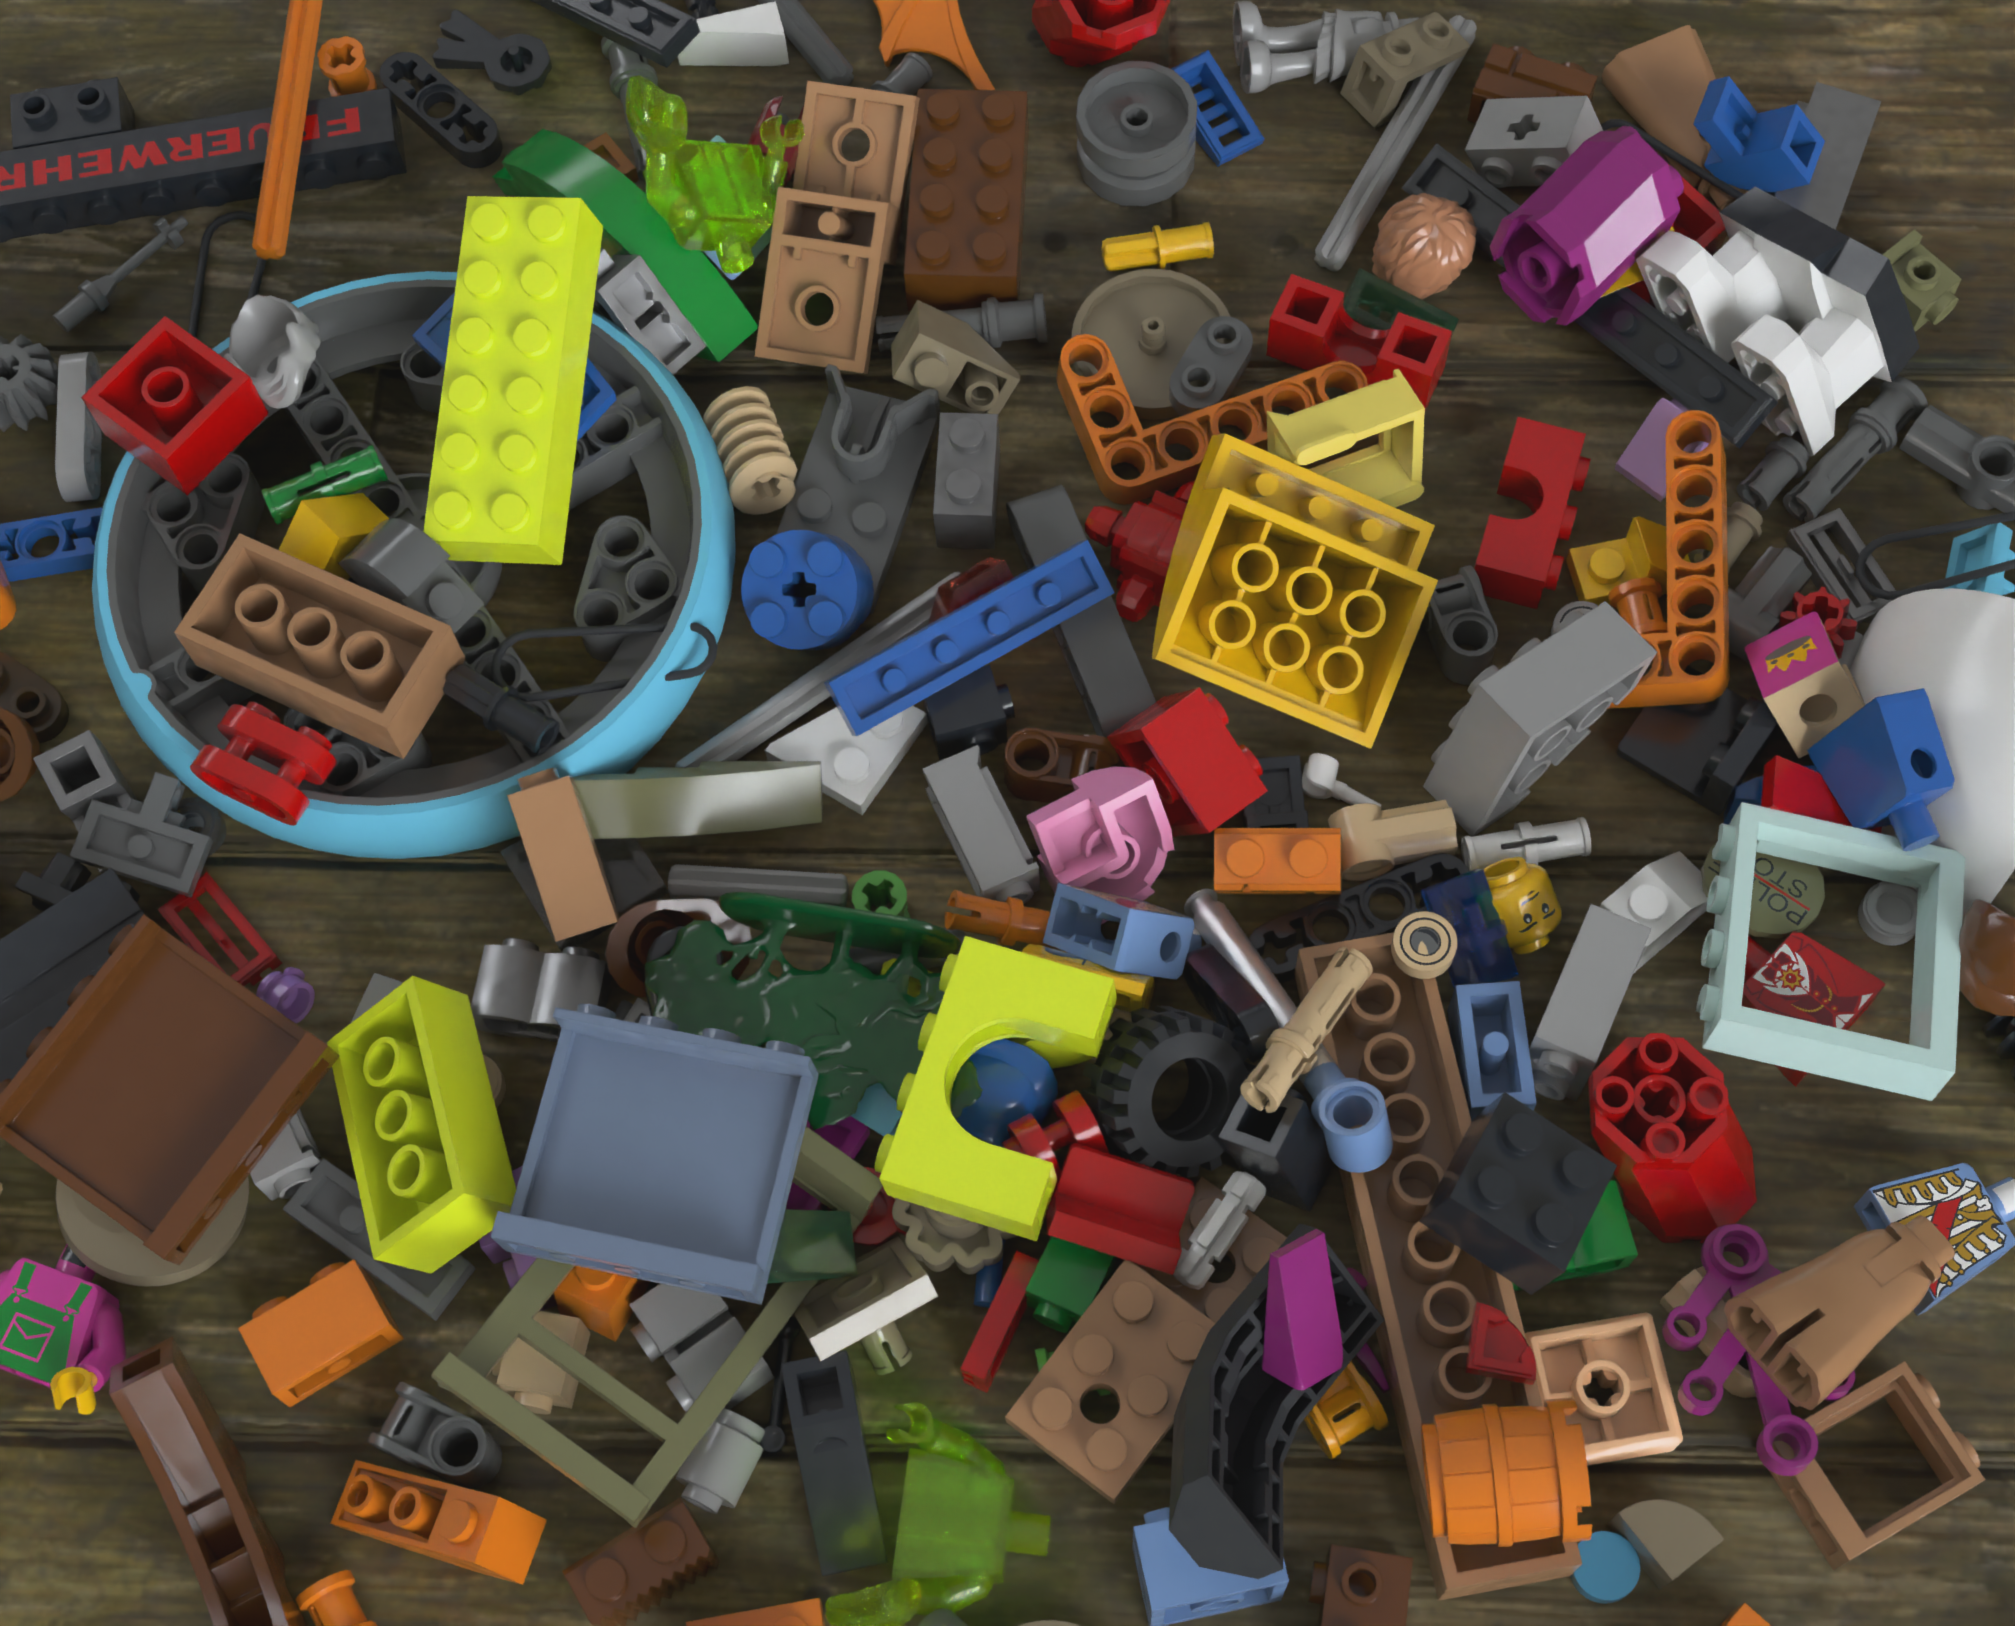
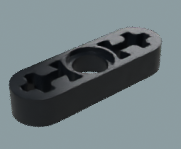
M400 52L384 61L380 68V79L383 87L389 88L395 106L461 164L469 168H484L493 164L500 157L503 144L495 121L421 56L412 52ZM402 77L408 80L416 79L420 91L416 94L415 88L409 82L399 79ZM450 102L455 105L454 110L443 118H433L427 115L428 110L436 103ZM466 126L467 132L475 139L480 141L485 138V140L480 144L474 140L467 142L462 129Z
M1207 944L1189 952L1186 957L1183 974L1198 1003L1217 1024L1223 1025L1235 1033L1233 1039L1246 1045L1250 1054L1248 1058L1252 1062L1263 1058L1268 1050L1265 1045L1274 1030L1280 1028L1266 1001L1213 945Z

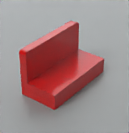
M1074 1143L1069 1148L1047 1210V1235L1173 1275L1182 1253L1179 1232L1195 1191L1194 1183L1189 1179Z

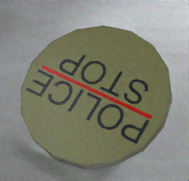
M1716 843L1710 848L1701 868L1702 888L1707 898L1714 877L1716 875L1719 876L1721 861L1712 858V850ZM1756 852L1748 934L1754 937L1780 939L1788 937L1794 931L1802 932L1818 917L1825 900L1824 880L1818 867Z

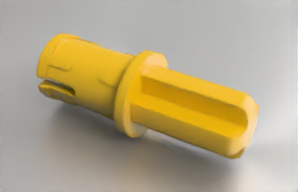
M1209 222L1161 230L1159 225H1154L1152 232L1106 238L1102 241L1101 251L1104 266L1110 272L1157 265L1158 269L1165 270L1167 263L1213 258L1214 242Z

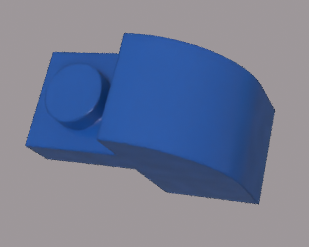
M1730 76L1709 82L1693 123L1701 136L1711 146L1704 164L1705 168L1725 183L1747 191L1757 187L1764 192H1777L1810 184L1825 143L1823 137L1797 104L1757 113Z

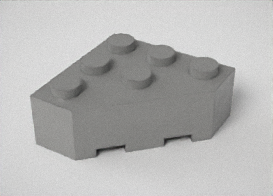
M1606 601L1584 615L1580 611L1571 613L1557 626L1551 637L1543 642L1538 638L1531 639L1516 652L1508 665L1500 670L1495 665H1492L1473 680L1467 690L1471 698L1467 705L1459 710L1450 721L1449 727L1453 731L1450 737L1433 753L1431 760L1435 765L1423 787L1437 801L1446 800L1448 806L1452 808L1454 819L1471 837L1477 835L1512 811L1531 792L1528 787L1543 775L1549 765L1552 763L1557 766L1591 732L1588 727L1603 715L1613 702L1615 705H1618L1637 686L1657 651Z

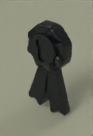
M453 10L451 19L439 25L442 34L450 39L437 38L439 49L433 54L432 58L438 69H486L495 89L513 92L517 96L533 88H541L552 69L546 45L541 39L521 33L498 39L459 10Z

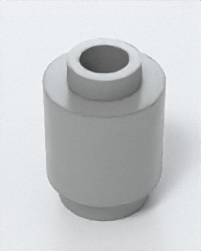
M723 1409L683 1463L676 1476V1479L686 1486L681 1497L713 1514L718 1513L721 1505L735 1508L764 1450L759 1444L765 1434V1430L751 1420L730 1410Z

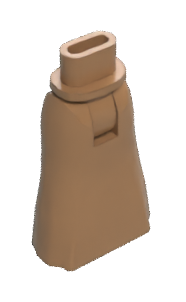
M1685 25L1619 52L1606 65L1602 73V84L1623 109L1650 136L1708 171L1704 164L1711 146L1701 136L1693 123L1709 82L1715 80L1716 77L1696 30L1692 29L1690 25ZM1664 155L1670 165L1693 187L1699 186L1698 192L1704 197H1712L1720 211L1736 200ZM1732 186L1743 194L1748 192L1747 190Z
M1922 1215L1915 1217L1905 1225L1899 1222H1892L1885 1229H1873L1860 1233L1826 1253L1773 1276L1729 1299L1724 1307L1728 1321L1727 1326L1729 1331L1794 1406H1801L1812 1410L1853 1372L1867 1354L1901 1320L1914 1310L1926 1295L1929 1286L1941 1277L1940 1267L1954 1258V1248L1935 1225Z

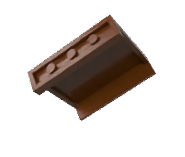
M143 914L136 924L130 923L126 925L115 936L108 950L111 956L95 976L92 974L86 976L76 985L67 1001L69 1009L54 1028L52 1026L46 1027L33 1039L26 1052L28 1060L13 1079H5L0 1083V1137L144 1241L143 1245L162 1259L180 1265L336 1062L339 1055L309 1031H305Z

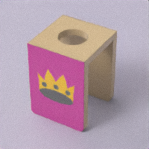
M1811 612L1745 647V652L1763 699L1798 758L1809 754L1807 750L1865 706L1851 671L1846 664H1840L1817 612Z

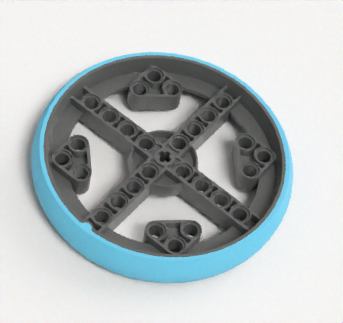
M425 271L388 274L347 282L290 302L318 325V336L321 338V343L316 351L315 360L308 370L301 393L303 394L292 405L283 409L323 466L367 449V446L373 444L388 480L379 481L351 494L363 493L383 513L396 511L391 516H388L389 519L398 518L423 531L431 474L409 473L396 476L332 382V379L376 364L401 360L402 372L416 404L423 410L439 414L444 369L414 341L412 335L455 292L457 272ZM593 311L587 357L615 391L617 400L577 441L569 510L637 471L646 495L651 535L641 522L627 515L609 518L599 526L594 536L574 606V619L577 627L597 626L606 620L616 621L614 625L667 623V626L663 632L581 636L586 651L594 659L609 662L591 684L631 679L621 689L579 695L558 714L548 700L526 702L547 717L554 718L560 723L556 739L543 754H535L529 747L498 729L506 745L460 762L430 767L432 764V753L422 732L418 735L406 757L402 759L289 708L284 716L283 725L298 731L300 726H306L315 731L321 728H328L323 736L332 743V748L329 752L337 761L322 785L302 780L298 786V789L309 799L310 804L294 826L282 823L216 791L191 771L190 765L204 745H212L224 750L230 742L217 728L232 704L238 705L256 694V692L218 675H215L210 680L201 682L203 677L211 672L195 665L174 633L184 618L181 593L182 571L192 587L200 594L239 533L254 539L264 510L265 499L261 492L262 489L247 462L241 456L233 453L243 440L188 496L128 451H126L115 472L102 508L95 541L92 596L95 628L103 661L122 708L141 739L162 764L194 793L236 821L276 839L313 850L353 857L408 859L444 856L484 848L521 836L507 796L521 791L517 779L553 767L557 769L559 778L568 775L577 777L589 774L627 773L665 734L686 706L704 675L703 673L692 678L674 681L665 680L667 673L697 667L704 662L708 655L709 647L707 640L701 634L692 631L690 624L699 623L707 627L715 636L716 643H718L731 599L735 566L734 510L729 495V483L723 470L722 461L716 450L717 446L690 397L673 374L649 350L612 321ZM230 337L212 350L224 357L226 353H229ZM437 374L433 377L427 378L430 375ZM263 401L269 414L249 434L279 409L269 407ZM339 429L335 433L327 435L329 432ZM624 437L619 442L607 443L614 438ZM347 474V475H344V476H342V477H339V478H337V479H335V480H332V482L334 483V482H336V481H338V480H341V479H343V478H346V477L350 476V474ZM238 486L233 491L227 492L230 488ZM187 515L182 520L176 521L179 517ZM636 549L627 556H615L621 550ZM215 556L209 562L201 564L205 559ZM447 559L445 562L485 603L454 634L466 658L463 664L494 682L491 671L493 654L506 637L485 607L498 586L502 572V563L450 561ZM351 577L347 580L358 585ZM654 591L666 592L662 597L655 600L644 599L649 593ZM475 637H484L483 640L475 646L463 647L464 644L470 639H473ZM512 646L509 647L501 660L500 671L503 680L514 681L511 686L517 689L518 692H541L542 690ZM253 755L248 759V762L275 775L280 769ZM357 773L350 783L343 786H335L343 775Z

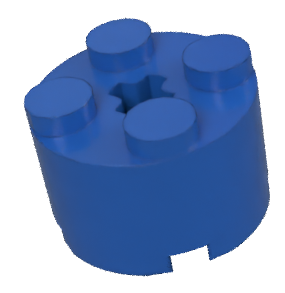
M789 530L776 534L753 548L743 573L741 594L746 615L757 634L784 648L823 650L842 644L864 623L872 607L874 588L869 567L848 543L830 534L809 530ZM807 582L815 584V595H810L806 598L800 596V587L807 584Z

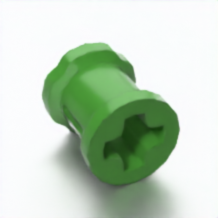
M875 870L864 874L856 882L852 890L854 909L871 911V906L875 905L879 907L875 911L877 913L910 918L907 890L903 881L896 874L886 870ZM888 902L892 903L891 909H888L884 906H886Z

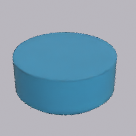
M1599 1531L1592 1533L1590 1541H1580L1578 1543L1582 1565L1570 1578L1580 1594L1593 1602L1608 1604L1621 1600L1634 1589L1640 1576V1560L1635 1548L1628 1540L1613 1532Z

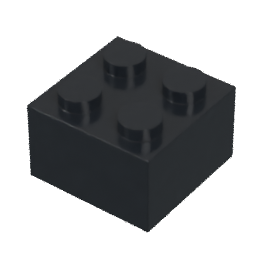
M1504 1092L1471 1122L1419 1222L1532 1295L1565 1272L1617 1165Z

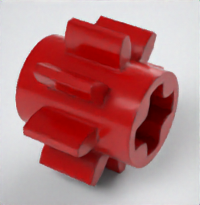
M1821 587L1818 592H1813L1806 596L1799 592L1794 593L1792 611L1781 612V622L1778 629L1811 612H1817L1836 655L1840 659L1842 658L1844 648L1843 640L1854 639L1857 622L1852 619H1846L1850 606L1848 598L1839 601L1834 595L1827 593L1826 587Z

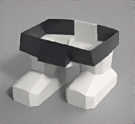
M1754 187L1719 212L1729 240L1713 256L1698 242L1678 232L1668 230L1636 259V262L1656 309L1727 363L1736 357L1741 373L1778 402L1763 420L1762 424L1776 436L1782 432L1792 436L1798 431L1802 436L1805 444L1804 447L1810 457L1815 455L1834 437L1836 409L1872 376L1893 382L1919 349V344L1905 299L1889 258Z

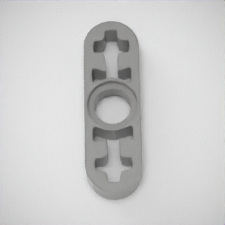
M93 352L63 354L60 356L58 363L55 472L58 488L65 502L94 500L100 494L102 430L81 398L102 377L98 360Z

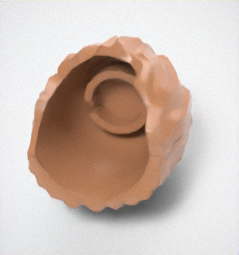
M1426 193L1411 195L1403 201L1395 203L1378 223L1379 234L1375 241L1374 255L1372 257L1374 263L1372 272L1378 277L1377 285L1383 288L1385 293L1395 301H1402L1405 304H1416L1434 293L1447 289L1452 281L1460 276L1462 269H1465L1472 261L1476 242L1475 235L1478 228L1475 226L1471 213L1467 212V209L1460 207L1457 201Z

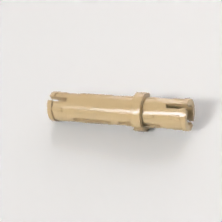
M1347 947L1339 948L1326 970L1317 979L1297 1007L1289 1022L1283 1028L1274 1030L1265 1044L1268 1050L1265 1052L1264 1057L1240 1087L1242 1096L1251 1106L1260 1111L1265 1107L1267 1113L1275 1112L1299 1075L1309 1073L1318 1059L1315 1053L1326 1035L1330 1033L1354 995L1373 972L1372 965L1364 954L1353 948L1350 952H1348Z

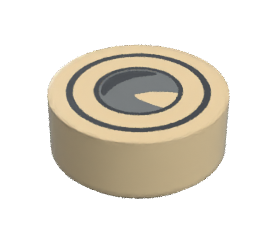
M1426 911L1412 913L1403 918L1395 929L1391 943L1392 957L1396 965L1409 976L1419 979L1437 977L1443 974L1453 962L1457 950V935L1452 925L1436 913Z

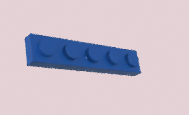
M1082 540L827 680L824 684L851 735L859 736L1115 592L1089 541Z

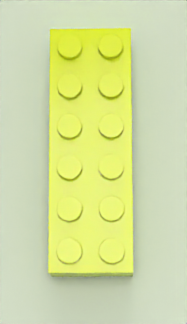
M467 196L423 530L425 534L450 555L448 558L450 561L562 565L603 225L581 198Z

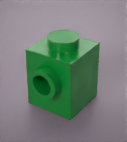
M1051 1236L1025 1289L1027 1306L1035 1309L1032 1316L1040 1323L1056 1331L1067 1333L1070 1326L1074 1327L1112 1277L1118 1265V1257Z

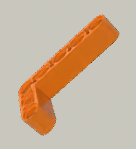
M1082 334L1069 339L1062 348L1056 377L1059 391L1100 490L1107 499L1121 505L1133 504L1136 501L1154 496L1156 490L1164 493L1180 487L1189 481H1195L1212 435L1221 434L1219 428L1223 425L1237 426L1246 436V439L1242 441L1268 452L1267 411L1272 412L1274 407L1285 406L1297 412L1330 400L1325 393L1327 388L1336 387L1349 393L1368 386L1367 378L1359 367L1346 361L1332 362L1143 430L1112 353L1106 343L1097 336ZM1078 361H1086L1094 365L1098 373L1088 377L1079 376L1072 371L1070 365ZM1102 411L1109 412L1117 418L1119 424L1112 428L1099 427L1093 422L1091 415ZM1176 443L1185 445L1191 450L1193 457L1185 461L1175 460L1169 456L1165 447ZM1122 462L1130 463L1138 469L1141 476L1133 480L1121 479L1115 475L1112 466Z
M1690 410L1682 412L1673 418L1668 425L1665 436L1667 633L1640 634L1657 651L1650 663L1652 668L1618 705L1612 702L1608 709L1703 704L1720 697L1728 687L1730 664L1726 455L1719 424L1711 414L1705 411ZM1696 441L1708 443V446L1699 452L1689 453L1683 451L1687 445ZM1695 495L1710 497L1708 502L1702 506L1694 508L1683 505L1687 499ZM1706 549L1711 552L1709 557L1701 562L1692 563L1683 560L1693 550ZM1707 604L1713 607L1710 613L1702 618L1693 619L1684 616L1687 609L1693 605ZM1703 659L1714 663L1712 668L1702 675L1695 676L1684 672L1686 667L1696 660Z

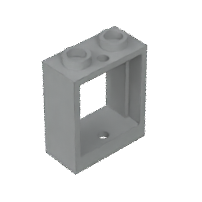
M1590 905L1529 1048L1535 1092L1555 1100H1563L1565 1097L1574 1101L1578 1100L1598 1060L1651 928L1596 905Z

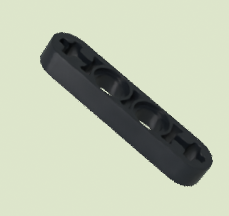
M1444 853L1430 855L1342 891L1341 895H1332L1266 922L1253 931L1249 940L1260 956L1264 954L1266 942L1272 941L1277 949L1294 944L1297 935L1295 929L1297 928L1301 929L1303 943L1306 948L1329 944L1319 940L1313 931L1315 922L1327 916L1336 917L1346 925L1348 935L1342 941L1393 933L1400 921L1412 913L1426 911L1445 917L1461 908L1470 888V873L1463 861L1453 855ZM1438 873L1443 881L1450 879L1455 881L1453 882L1450 895L1445 896L1440 888L1432 889L1421 895L1419 903L1421 908H1416L1414 894L1426 890L1430 886L1433 874ZM1407 883H1411V884H1412V890H1411L1410 887L1407 885ZM1379 894H1391L1399 899L1404 911L1395 920H1380L1370 911V900ZM1302 943L1289 948L1285 952L1283 964L1277 965L1272 957L1263 959L1279 983L1295 978L1299 949L1303 948Z

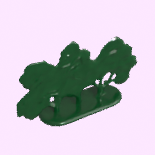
M730 892L719 897L720 910L730 919L747 927L764 931L750 941L733 945L727 940L724 930L711 921L693 920L678 930L675 944L669 954L645 963L644 968L647 972L645 985L647 989L658 996L653 1016L677 1024L679 1026L678 1031L702 1036L705 1028H715L738 1035L742 1039L741 1044L759 1047L767 1041H782L804 1049V1056L811 1058L819 1074L808 1116V1121L813 1130H817L825 1125H833L855 1114L858 1102L862 1100L866 1088L876 1083H880L897 1103L899 1090L906 1074L917 1073L924 1051L918 1050V1040L924 1020L928 1013H938L945 992L939 990L941 973H929L917 957L931 959L947 958L950 953L956 954L959 952L961 941L956 935L939 926L912 918L766 894ZM784 936L834 943L830 963L821 970L816 971L800 970L793 967L780 950ZM850 946L901 955L890 966L885 975L873 974L861 963L854 962L849 957ZM763 950L766 953L760 968L745 980H736L732 977L731 971L747 954L748 958L757 959L759 951ZM721 951H733L732 958L723 965L717 964V955ZM774 959L781 963L783 973L779 978L768 971ZM910 976L920 980L921 990L920 994L916 997L907 994ZM967 1059L953 1084L951 1111L955 1119L961 1116L963 1108L974 1104L982 1095L976 1068L970 1059Z

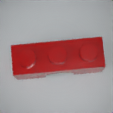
M1291 274L1270 317L1266 356L1307 371L1332 362H1350L1363 371L1368 385L1393 378V370L1399 368L1426 411L1445 369L1452 331L1398 312L1390 329L1375 330L1365 327L1353 320L1345 311L1343 305L1344 292Z
M1517 417L1497 494L1520 500L1531 509L1533 515L1524 519H1507L1492 514L1489 515L1474 568L1482 585L1484 596L1537 609L1543 588L1555 591L1564 556L1553 554L1557 539L1569 541L1578 507L1567 505L1570 490L1582 492L1591 458L1580 456L1586 433Z

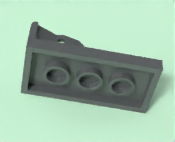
M828 364L825 372L829 394L795 482L796 491L793 500L787 504L776 534L789 530H809L834 535L848 543L863 558L870 569L874 595L869 614H873L939 429V393L934 389H926L913 398L904 401L846 387L839 368ZM807 582V584L800 587V596L802 597L816 594L815 584Z

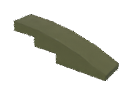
M702 761L699 767H638L634 774H589L573 777L594 839L705 835L821 823L823 821L821 761Z

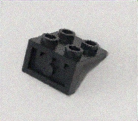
M1689 665L1684 670L1689 675H1702L1701 672ZM1726 688L1720 697L1703 704L1644 707L1619 743L1616 752L1618 756L1720 816L1728 804L1735 787L1739 786L1779 728V724L1764 699L1760 701L1751 696L1747 700Z

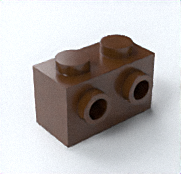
M1331 1544L1326 1555V1563L1314 1561L1311 1572L1308 1602L1320 1604L1318 1626H1406L1413 1558Z

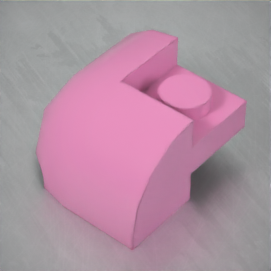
M1109 767L1093 770L1071 779L1075 789L1074 792L1026 816L1041 853L1037 858L1054 893L1056 892L1057 884L1063 883L1144 901L1155 893L1151 886L1164 868L1168 851L1174 850L1172 829L1153 778L1147 773L1132 767ZM1103 919L1101 924H1103V923H1105V922H1107V921H1109V920H1104V919Z

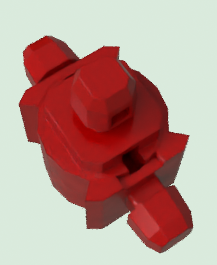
M1189 481L1182 485L1173 497L1156 490L1152 501L1148 505L1140 501L1134 502L1126 517H1123V511L1108 506H1094L1085 522V532L1091 539L1105 547L1112 544L1110 566L1121 571L1116 588L1119 589L1116 595V608L1120 617L1131 622H1137L1147 615L1153 605L1160 607L1173 548L1195 481Z

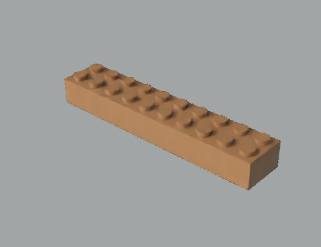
M1393 932L1299 949L1294 977L1301 1003L1317 979L1326 970L1336 951L1341 947H1347L1348 952L1352 948L1358 950L1369 959L1373 968V972L1368 980L1365 981L1360 990L1354 995L1344 1013L1322 1041V1044L1346 1078H1356L1369 1083L1381 1092L1385 1101L1393 1137L1391 1155L1380 1167L1363 1173H1354L1343 1170L1340 1167L1338 1168L1362 1273L1368 1283L1366 1286L1368 1298L1384 1318V1321L1377 1328L1376 1334L1390 1388V1395L1437 1599L1440 1601L1569 1577L1582 1565V1560L1577 1542L1562 1543L1559 1536L1514 1542L1509 1547H1498L1497 1544H1448L1446 1537L1433 1538L1423 1466L1421 1423H1433L1434 1415L1482 1408V1404L1496 1403L1498 1407L1543 1405L1537 1381L1533 1385L1465 1373L1473 1310L1476 1302L1487 1304L1502 1311L1508 1317V1320L1518 1328L1525 1339L1526 1337L1512 1282L1419 1222L1472 1121L1436 978H1414L1404 973L1396 965L1391 952ZM1355 1125L1348 1129L1359 1128L1363 1125Z

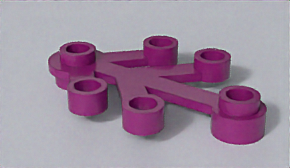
M1741 1224L1723 1225L1714 1229L1707 1236L1701 1249V1262L1706 1270V1275L1684 1306L1674 1308L1663 1324L1662 1334L1670 1347L1682 1352L1697 1348L1707 1332V1322L1705 1319L1728 1290L1730 1297L1733 1298L1763 1281L1783 1273L1769 1264L1767 1247L1762 1237L1752 1228ZM1734 1252L1742 1258L1744 1266L1736 1267L1731 1265L1724 1259L1723 1253ZM1677 1320L1689 1322L1695 1329V1336L1685 1337L1679 1334L1674 1327V1322ZM1728 1328L1700 1369L1692 1370L1685 1376L1678 1389L1679 1402L1686 1411L1694 1415L1703 1416L1714 1411L1723 1397L1724 1382L1745 1353L1764 1428L1759 1434L1756 1443L1759 1459L1767 1469L1775 1474L1782 1476L1797 1475L1804 1471L1816 1456L1818 1450L1817 1435L1808 1422L1791 1414L1787 1397ZM1853 1370L1842 1382V1386L1836 1387L1824 1400L1837 1401L1844 1397L1855 1382V1371ZM1699 1383L1707 1387L1711 1393V1400L1701 1401L1696 1399L1690 1391V1385ZM1783 1441L1790 1445L1794 1452V1458L1787 1460L1780 1457L1773 1449V1442Z

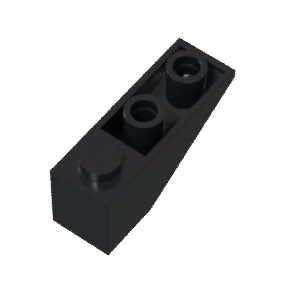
M847 1350L837 1352L821 1362L818 1356L782 1363L781 1367L791 1426L822 1576L888 1563L855 1375Z

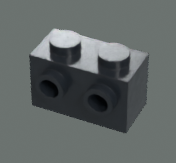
M118 77L102 80L94 79L84 83L54 88H40L30 92L10 95L12 146L14 150L136 130L134 109Z

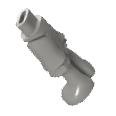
M1237 1L1233 9V41L1236 64L1241 66L1240 78L1243 91L1246 94L1258 93L1275 83L1303 77L1313 73L1314 84L1326 77L1331 82L1341 76L1348 75L1360 45L1419 18L1398 19L1395 12H1387L1384 21L1382 14L1378 11H1344L1335 9L1334 13L1323 11L1321 19L1306 24L1270 27L1263 24L1260 12L1255 4L1250 1Z

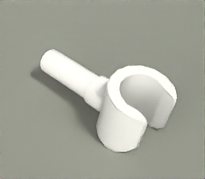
M1320 753L1310 755L1302 775L1303 791L1306 795L1317 799H1326L1332 796L1350 805L1370 803L1381 807L1380 803L1348 787L1347 784L1336 780L1339 762L1336 759Z

